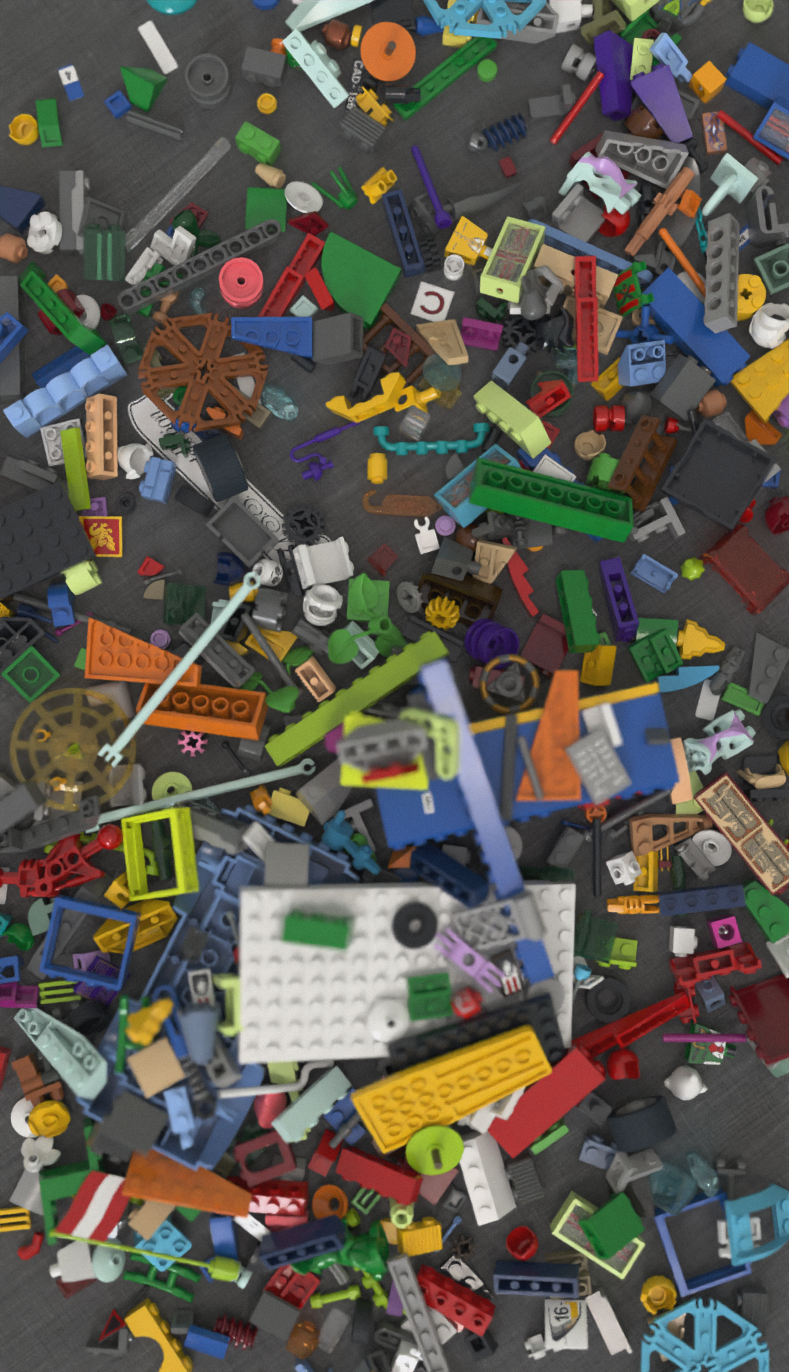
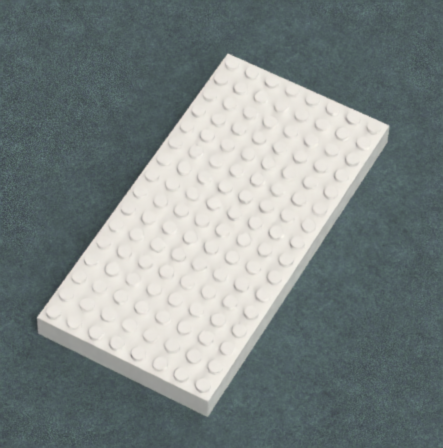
M567 879L522 880L525 891H532L547 930L542 940L555 975L554 978L560 982L565 992L564 1003L556 1012V1017L564 1048H570L575 884ZM430 882L308 885L307 888L240 886L238 976L240 977V1025L244 1028V1031H238L237 1036L239 1063L390 1056L387 1048L389 1043L464 1020L463 1017H458L452 1008L453 1016L410 1022L406 1033L401 1038L391 1042H384L375 1038L368 1027V1016L371 1009L382 1000H398L408 1010L407 978L449 973L452 992L450 994L451 1001H453V994L467 987L444 960L446 955L433 947L436 943L448 952L451 950L437 936L434 937L431 943L420 949H408L396 941L392 932V922L398 910L410 903H422L429 906L434 911L438 920L437 933L456 944L457 942L445 930L447 928L450 929L461 939L452 913L468 908L440 890V887L434 886ZM495 882L490 883L488 900L480 905L497 901L494 890H497ZM292 909L303 910L304 913L318 912L326 915L356 917L353 943L347 951L281 942L284 915L291 912ZM481 911L478 917L490 922L493 914L487 911ZM467 916L459 917L462 924L470 927L473 919ZM495 916L492 924L503 929L506 922ZM417 920L411 922L410 930L413 932L419 930L420 922ZM475 921L472 929L482 934L487 926ZM489 928L486 936L491 939H497L500 933ZM469 933L467 937L469 944L479 943L480 938ZM515 941L484 948V952L478 953L492 964V955L510 948L524 988L529 979H524L520 967L524 965L522 959L517 960L513 949L517 947ZM468 954L471 957V959L475 961L474 956L472 954ZM488 968L487 971L498 980L496 973ZM492 983L497 988V990L502 994L501 988ZM523 990L504 998L510 1005L523 1001ZM481 1004V1006H482L481 1011L478 1012V1013H476V1014L473 1015V1016L480 1015V1014L486 1013V1012H488V1011H487V1010L485 1009V1007ZM389 1020L387 1025H393L394 1020Z

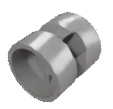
M573 44L564 59L561 69L570 74L575 72L577 78L586 82L597 63L596 56L590 52L585 54L584 49ZM578 59H581L579 65L577 66V65H576L577 60H578Z

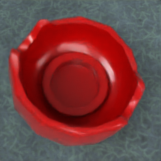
M527 1226L516 1227L506 1238V1248L517 1260H529L539 1248L538 1238Z

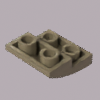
M576 1249L544 1254L545 1262L579 1264L581 1280L579 1296L592 1294L586 1255ZM551 1297V1300L569 1297Z

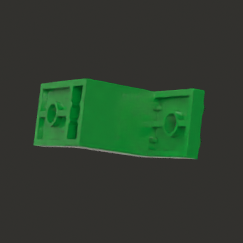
M91 1117L83 1119L86 1142L95 1122L92 1123ZM88 1145L86 1146L89 1160L39 1171V1187L48 1245L57 1243V1237L53 1235L52 1238L49 1235L50 1230L56 1229L59 1225L58 1216L54 1217L57 1214L56 1199L76 1195L81 1184L92 1171L104 1173L102 1163L98 1164L102 1157L91 1152L92 1147Z

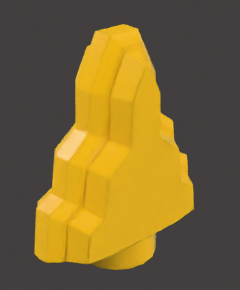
M686 619L683 631H677L676 646L680 647L679 655L681 659L690 660L693 656L701 657L705 652L713 654L725 649V642L717 636L709 635L707 630L699 627L695 621Z
M169 998L160 1000L151 1007L141 1009L139 1012L129 1015L127 1018L130 1026L126 1028L128 1036L135 1043L140 1041L143 1045H148L152 1041L153 1035L159 1030L161 1022L171 1013L174 1005Z

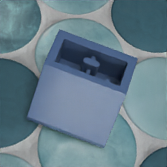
M665 340L626 345L618 363L619 385L631 387L660 382L666 373Z

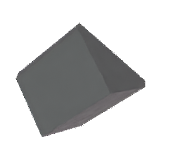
M264 1290L247 1320L286 1341L301 1309Z

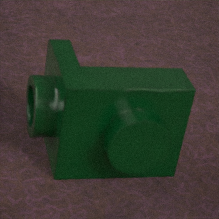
M481 297L476 302V313L482 319L495 323L496 320L501 321L506 315L507 303L504 301L496 310Z
M168 433L163 435V438H158L163 451L181 447L183 456L185 458L189 457L188 451H191L189 439H185L183 434L175 435V433Z

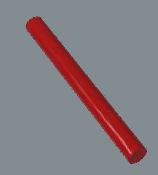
M597 72L549 141L552 144H557L605 75L603 73Z
M722 109L716 117L775 164L779 165L782 162L783 158L753 139L754 135Z

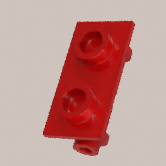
M674 982L675 986H673L675 995L684 991L691 1005L690 1008L679 1014V1020H682V1023L685 1024L690 1023V1019H694L695 1024L697 1022L696 1017H700L698 1004H694L692 998L696 996L694 986L684 988L683 985L680 986L677 982Z

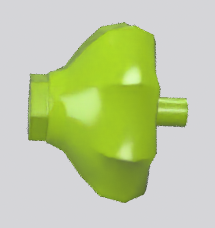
M696 557L685 559L680 567L682 577L690 581L700 578L701 574L705 571L703 561Z

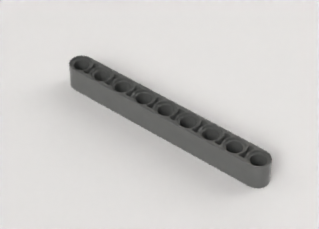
M273 219L267 220L121 292L118 296L120 310L125 314H133L220 271L225 263L233 258H246L276 243L280 238V224ZM272 228L277 233L274 235H270L266 232V230ZM256 237L259 242L253 244L249 242V238ZM238 246L241 248V251L233 252L231 247ZM221 255L223 260L215 261L213 256ZM199 263L204 264L205 269L197 270L195 265ZM184 272L188 276L185 279H179L177 274ZM167 281L170 285L167 288H161L159 283ZM143 290H149L151 292V295L149 297H143L141 296V292ZM125 299L133 301L131 306H125L122 303Z

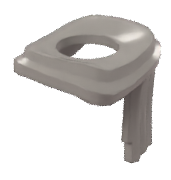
M545 265L534 269L535 289L552 306L557 295L563 291L564 285L562 280ZM545 276L552 283L551 286L542 285L539 277Z

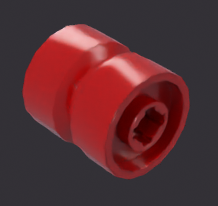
M607 405L594 406L593 429L595 432H606L607 429H610L611 432H623L625 425V408L623 405H612L611 408H608Z

